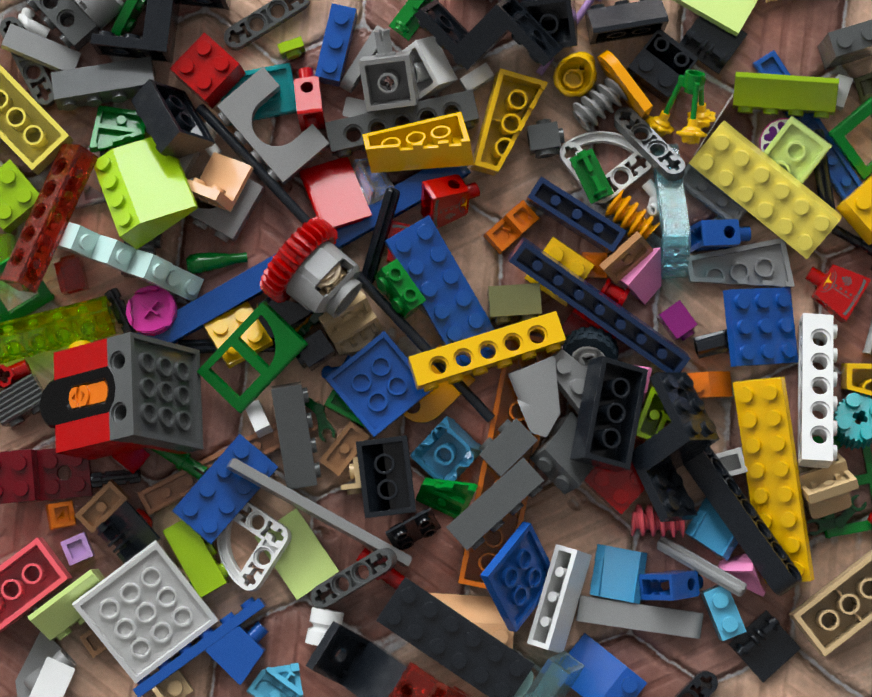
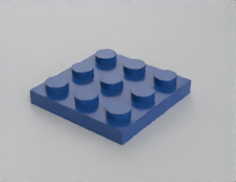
M790 287L729 289L723 291L731 367L798 363Z
M385 331L325 378L327 383L373 438L378 436L431 392H424V389L417 390L408 358Z
M528 522L520 524L480 574L509 631L513 632L519 630L538 605L550 566V561L532 524Z

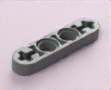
M284 0L270 1L229 27L224 33L226 45L232 50L243 49L305 10L309 6L310 0H303L304 2L301 4L298 1L291 4L292 11H289ZM276 5H280L285 9L284 15L280 18H275L271 15V9ZM253 19H261L264 22V26L260 31H253L250 28V23ZM245 25L247 32L251 36L247 38L245 33L240 36V43L236 44L235 41L230 43L229 41L232 39L231 34L240 35L244 32L241 27Z
M7 17L0 23V33L3 39L10 23L25 29L17 18ZM10 52L35 101L43 107L52 106L55 103L53 87L44 66L24 57H18ZM34 66L39 67L41 70L40 76L37 79L28 78V70ZM42 83L47 92L51 91L48 95L49 99L46 101L43 98L39 99L42 92L38 86L33 88V85Z
M622 107L615 112L614 127L666 180L678 181L684 176V160L633 109ZM638 132H643L647 134L648 137L644 140L637 139L634 135ZM658 148L661 149L664 152V154L660 156H655L651 154L650 151L652 149Z
M382 548L372 552L316 586L311 592L312 603L318 608H325L337 603L392 570L397 563L396 553L390 548ZM382 556L388 557L385 564L378 565L377 567L374 565L375 562L382 559ZM361 565L366 566L369 570L367 579L361 578L358 573ZM341 577L346 578L349 582L347 591L341 590L338 585ZM332 589L334 593L328 595L325 600H321L322 592Z

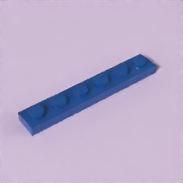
M251 597L240 605L243 609L236 615L230 612L219 620L222 624L215 630L212 627L208 628L199 635L201 640L198 643L192 645L190 642L178 651L180 656L173 661L169 658L157 667L159 669L158 672L152 676L148 674L137 682L138 686L133 689L137 697L146 694L230 631L267 606L260 597L255 600Z

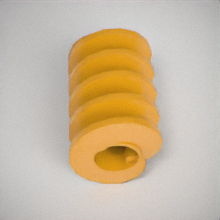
M623 189L608 205L605 217L614 214L612 222L616 224L622 221L621 228H630L627 234L628 237H631L638 231L646 240L661 222L652 225L653 215L645 219L644 216L647 210L643 209L637 212L639 203L636 202L630 205L631 196L622 198Z

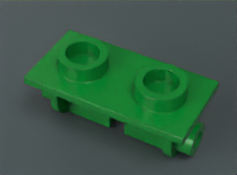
M408 0L389 27L409 41L420 27L418 19L414 15L433 0Z
M592 148L587 151L586 149L582 150L576 156L569 159L591 204L614 194Z

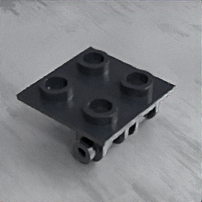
M699 16L679 44L697 56L700 62L719 74L748 34L740 30L736 37Z
M127 500L105 522H102L96 528L99 532L98 536H101L106 543L111 541L107 545L108 547L116 546L112 551L113 553H116L118 550L120 551L116 555L123 561V564L155 540L158 542L161 539Z
M430 507L415 514L414 517L411 516L408 520H403V523H398L385 533L395 548L406 550L423 537L428 538L434 535L441 526Z
M767 610L746 628L747 632L738 635L729 643L731 648L763 683L801 649L780 626L779 621L774 616L772 617Z

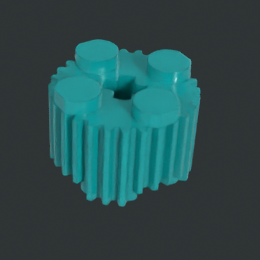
M855 392L848 394L846 399L843 398L838 403L837 410L833 413V420H837V441L841 442L840 446L845 445L846 449L850 447V450L854 448L859 449L860 447L865 449L866 446L870 447L872 444V399L870 395L868 397L865 394L860 396V393ZM855 420H859L861 422L860 425L856 424Z

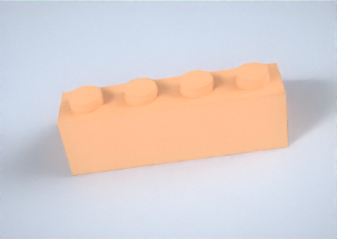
M430 593L513 649L514 632L508 630L490 596Z

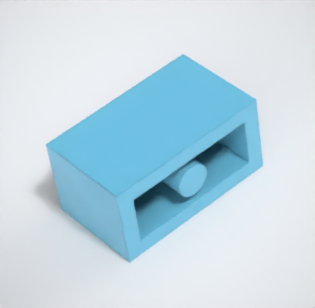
M716 585L700 592L719 640L725 641L747 632L730 591Z

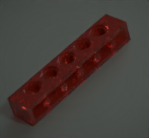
M62 144L0 280L18 291L37 293L97 162L98 156L82 145Z

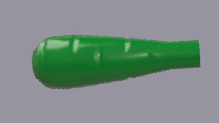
M209 252L190 254L186 258L187 270L196 274L248 262L247 252L231 254Z

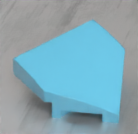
M299 663L262 669L246 692L253 697H303Z

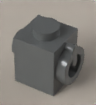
M542 119L536 121V125L527 126L526 133L530 155L535 154V158L540 159L560 154L561 143H565L563 128H558L557 121L551 122V119Z

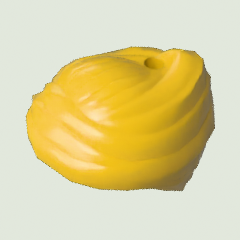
M576 52L565 57L554 70L553 81L561 94L567 97H581L591 90L597 78L594 56L587 52Z

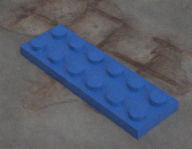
M430 215L384 241L394 259L399 260L426 299L421 306L444 346L495 330ZM485 347L481 349L480 353L484 358H488L494 354V351L491 348ZM460 355L456 358V362L460 366L464 367L470 364L469 358L465 355Z

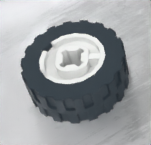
M591 326L588 328L581 327L578 330L572 331V334L566 337L563 345V350L586 369L589 359L605 356L618 360L619 347L616 345V340L611 337V334L606 333L601 328L597 329Z

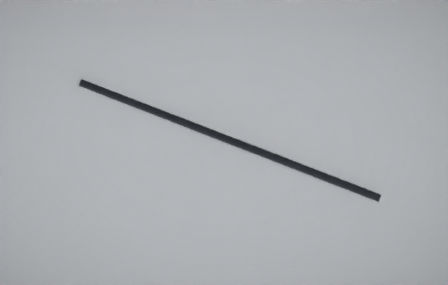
M204 104L199 105L196 111L246 164L253 167V172L302 224L308 222L311 218L269 175ZM360 272L357 280L362 283V289L421 352L432 350V347L400 313L393 309L388 300ZM442 363L433 364L441 373L445 372L446 369ZM463 381L452 384L487 422H490L495 417L490 409Z

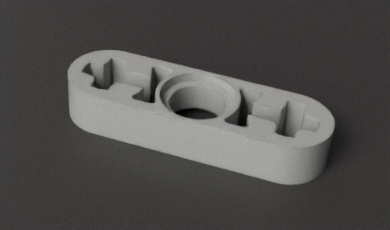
M377 25L343 77L340 83L341 88L350 93L356 88L361 80L359 60L364 56H372L378 53L374 31L380 29L384 31L382 27Z

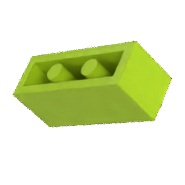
M182 520L163 530L176 557L201 598L229 583L227 570L223 563L219 564L214 556L217 554V550L213 543L210 545Z

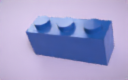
M334 3L331 5L315 76L319 77L320 83L340 87L358 16L356 8Z

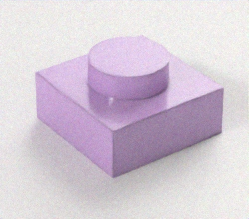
M85 532L60 542L70 566L95 556Z

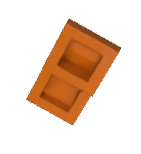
M522 200L489 229L483 237L501 254L540 218Z

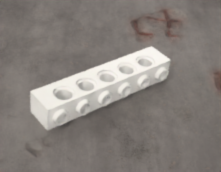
M803 313L798 324V467L828 469L833 460L836 461L837 445H833V436L837 434V420H833V411L837 410V396H833V387L837 386L838 376L837 372H833V363L837 362L838 351L837 348H833V339L837 338L838 327L837 324H833V315ZM813 339L821 340L824 346L816 345ZM813 363H820L824 370H817L814 368ZM812 387H820L824 394L815 393ZM812 411L821 412L824 418H816ZM812 436H820L824 443H816Z

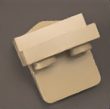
M362 291L358 293L353 302L338 317L333 318L328 313L318 317L327 338L339 356L343 354H356L375 339L378 332L382 330L377 316L372 311L368 299Z
M838 452L836 461L833 460L828 469L798 467L802 496L808 513L813 519H818L851 507L850 493L852 490L858 489L859 485L857 478L848 470L846 460Z

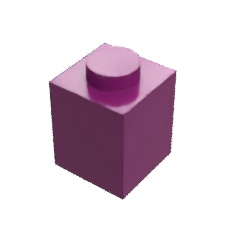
M680 300L657 316L674 341L678 338L682 341L686 340L695 333L693 328L698 325Z

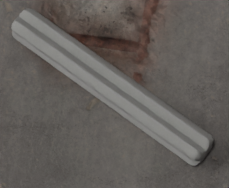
M666 536L658 540L657 549L690 569L696 570L702 576L738 597L743 596L746 592L747 584Z

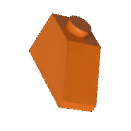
M730 371L687 373L693 380L694 388L700 399L733 396Z

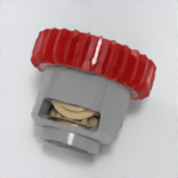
M313 217L308 222H304L302 227H298L297 231L291 234V237L279 248L276 255L272 256L273 259L267 264L268 267L261 276L260 289L277 303L285 302V300H289L292 297L311 312L328 313L333 318H336L347 309L362 288V283L357 280L360 268L357 263L335 246L338 238L336 229L325 219Z

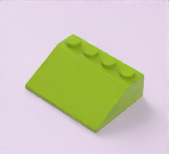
M152 137L113 148L92 162L119 237L136 250L198 209L179 158L162 155L156 149V143Z

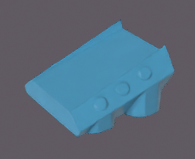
M446 416L410 456L433 479L456 481L474 462L482 450L479 448L481 446L480 443H477L454 419Z
M705 497L697 511L698 515L690 520L685 533L714 554L728 561L738 541L707 497Z
M597 544L593 576L590 581V595L640 604L639 574H645L648 553Z

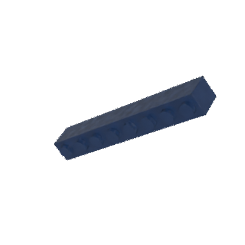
M522 237L509 255L510 263L663 371L681 372L691 359L683 349L525 237Z

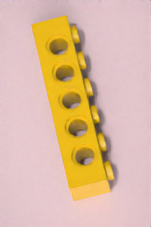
M554 311L409 356L408 363L417 390L424 389V392L439 388V383L448 381L449 384H454L462 381L463 376L473 373L474 377L488 372L487 368L497 366L498 369L512 365V361L522 358V361L537 357L536 353L545 350L547 354L562 349L561 345H564L566 338L557 312ZM533 332H538L542 335L543 342L534 343L529 335ZM515 340L519 345V349L510 351L506 348L505 342ZM485 347L491 348L495 356L491 359H486L481 355V349ZM460 355H465L469 358L470 364L464 367L457 364L456 358ZM434 363H442L446 370L442 374H435L431 366Z

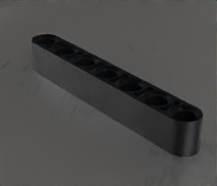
M709 446L686 462L684 466L773 592L782 596L802 582V576L712 448Z

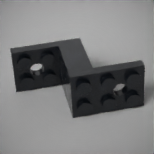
M147 0L143 39H140V36L135 34H125L124 37L115 36L113 32L100 31L99 34L92 33L91 45L99 55L134 59L151 56L152 61L173 63L180 5L229 10L231 0Z
M433 0L414 15L418 19V24L421 28L429 31L436 38L437 44L452 54L455 63L466 70H469L482 60L509 31L512 33V39L517 44L523 45L529 51L531 59L543 67L563 49L517 0H501L470 32L438 0Z
M656 372L650 377V380L672 423L634 449L632 463L661 522L691 520L698 514L692 498L688 495L683 485V479L676 469L720 438L716 432L715 424L710 420L705 410L704 402L699 398L694 388L693 380L687 373Z
M335 621L332 622L306 664L312 671L344 686L357 697H449L452 692L443 685L416 672L378 644Z

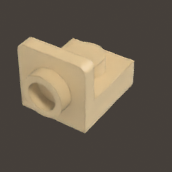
M358 457L353 458V463L349 464L350 478L355 479L356 483L341 485V490H347V495L362 493Z
M179 669L152 688L154 692L152 697H185L194 689Z

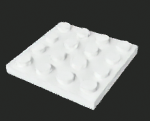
M157 540L72 603L76 611L135 684L218 622V618L198 595Z

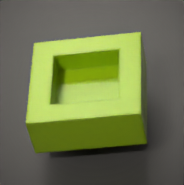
M301 36L277 44L282 59L287 57L288 60L300 57L301 53L305 52Z

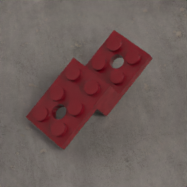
M56 448L0 452V504L93 496L91 463L89 459L57 454ZM62 466H68L72 471V475L68 480H62L58 475L59 469Z

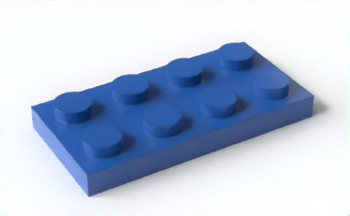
M241 434L236 437L172 510L177 517L210 545L260 490L259 486L226 469L229 461L236 458L268 477H271L278 469L274 462Z

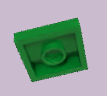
M398 259L381 268L374 276L379 291L387 296L393 309L400 313L405 320L412 316L426 301Z

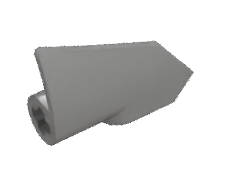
M554 356L508 374L530 433L543 437L548 436L560 415Z
M41 631L15 680L17 697L30 696L47 657L73 668L77 665L54 640L50 641Z

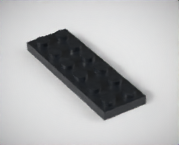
M406 577L376 620L488 697H514L535 665Z

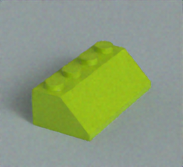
M736 72L732 108H738V113L750 114L753 110H763L765 115H778V111L788 112V116L803 117L804 113H812L814 118L828 119L829 115H834L836 110L839 78Z

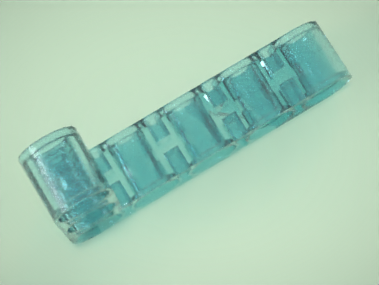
M668 144L680 156L678 144ZM658 148L651 150V154L655 156H660L664 154V152ZM653 167L662 234L661 279L687 277L691 233L683 177L678 181H668Z

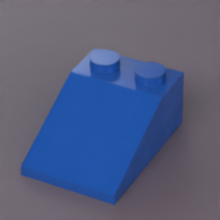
M586 633L581 636L553 672L582 697H637L647 684L646 681Z

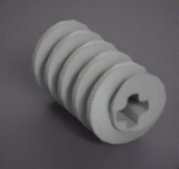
M610 78L604 80L605 86L602 84L596 86L597 92L590 90L588 92L589 98L582 96L580 99L581 104L578 102L573 104L574 111L572 112L574 117L588 132L590 131L589 122L597 126V116L605 120V110L614 113L612 104L621 107L620 98L622 97L627 100L620 86Z

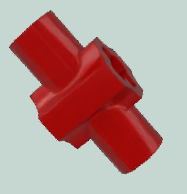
M24 359L11 366L0 365V377H3L2 372L10 374V377H7L8 382L0 380V388L6 389L15 384L17 380L32 374L27 360Z
M365 547L356 560L359 561L372 552ZM384 557L378 562H375L374 565L376 563L382 564L383 562H386L388 559ZM393 568L386 575L383 574L376 580L382 579L397 590L405 576Z

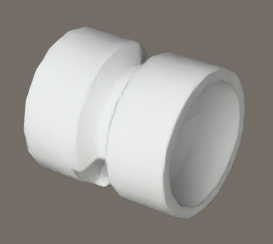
M312 607L309 621L313 624V627L308 628L305 643L318 646L333 621L342 625L344 613Z

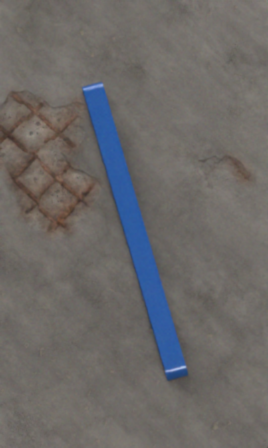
M467 166L424 169L392 187L400 191L393 219L421 203L423 181L454 174L460 175L464 179L471 174ZM384 197L372 203L367 201L372 217L336 229L338 238L335 245L339 249L374 230ZM273 257L267 258L178 309L177 317L168 330L156 336L148 337L177 343L179 340L203 328L204 324L264 293L260 289L261 276Z

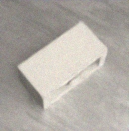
M484 63L460 78L459 82L465 91L471 89L475 91L493 80L495 75L488 64Z
M838 74L835 77L839 78L836 110L841 111L844 108L853 78Z
M260 401L252 402L245 410L257 436L261 438L273 432V429Z

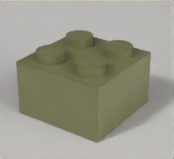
M540 283L488 286L490 322H495V326L510 325L511 320H520L522 322L542 315Z

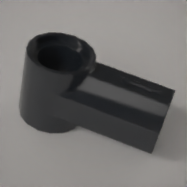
M727 329L693 337L698 359L729 352Z

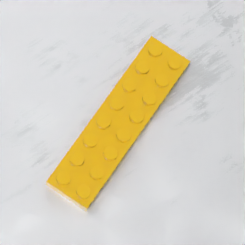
M785 376L733 382L744 463L748 470L746 476L750 503L800 572L802 582L814 580V572Z

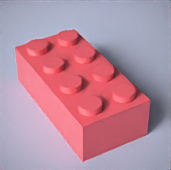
M37 537L0 565V633L73 579L43 537Z

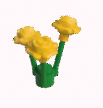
M686 70L685 76L679 75L677 85L665 109L661 111L659 116H648L645 121L660 137L672 134L675 130L668 121L671 115L669 112L682 86L685 93L693 95L691 112L687 113V126L683 127L681 131H676V134L681 136L683 143L699 144L700 138L707 137V133H704L701 129L704 127L708 128L710 122L716 121V112L706 109V103L704 102L705 73L698 70Z

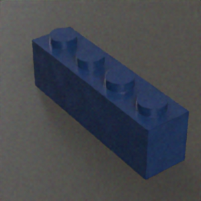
M542 176L527 197V203L603 252L608 253V255L614 252L627 232Z

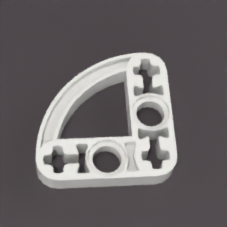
M609 131L588 132L570 139L561 146L559 151L560 161L582 189L583 187L569 160L571 157L567 159L564 157L566 148L570 151L575 149L576 153L574 156H576L577 153L583 150L581 148L583 146L605 143L619 146L632 154L605 175L617 191L607 198L595 202V204L604 205L615 198L623 189L625 190L646 174L652 165L646 161V168L642 166L636 168L634 173L637 175L633 177L631 170L625 165L629 164L631 168L637 162L636 157L640 159L644 157L619 133ZM618 171L625 172L628 175L627 183L621 185L616 183L614 174Z
M248 502L243 510L250 514L246 517L239 513L218 536L217 547L221 562L232 580L244 590L257 591L263 586L289 545L291 532L285 525ZM261 515L264 518V526L256 530L252 525V521L256 516ZM233 521L261 539L242 571L237 565L231 549ZM270 528L277 532L282 531L281 535L284 538L282 541L277 540L275 542L276 537L267 531ZM263 551H268L271 554V560L266 565H262L259 561V555ZM253 565L260 569H264L263 573L257 571L254 575V579L256 580L255 584L247 585L249 582V580L246 578L247 575H253L257 570L255 568H252Z

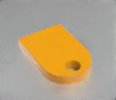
M604 51L597 57L607 78L614 80L620 86L627 97V100L624 99V101L644 120L649 116L653 105L620 61L610 51Z
M434 365L431 366L435 374H442ZM468 374L463 376L462 381L469 387L475 379ZM448 381L439 383V388L434 389L419 401L420 409L417 413L411 414L406 412L403 415L417 423L433 421L461 394Z

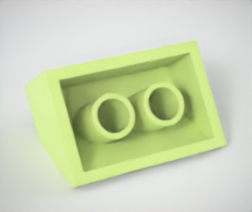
M99 569L89 570L27 616L28 619L50 641L56 638L61 641L72 633L70 628L77 622L80 625L85 623V620L76 611L72 603L105 579L104 575Z

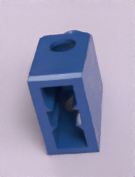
M738 219L701 220L688 227L690 252L716 251L736 247L742 241L751 240L750 226H739Z
M671 570L639 574L641 600L674 601L698 597L700 594L699 589L703 587V578L696 570ZM669 582L670 588L663 590L661 583Z
M259 621L249 631L242 625H239L205 651L241 685L266 651L259 642L269 631Z

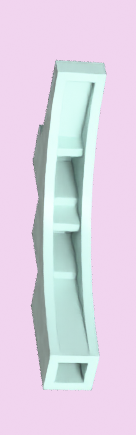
M47 217L38 238L57 248L124 272L191 302L196 300L204 279L154 254L136 250L119 240L100 235L81 225L55 217Z

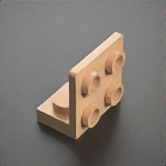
M214 152L200 179L194 177L193 180L187 179L195 199L231 212L253 171V167Z

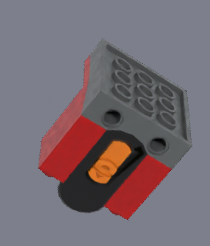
M128 332L54 352V379L43 390L40 399V411L44 423L50 428L55 429L56 453L95 460L142 448L175 454L203 450L201 376L197 372L200 368V351Z

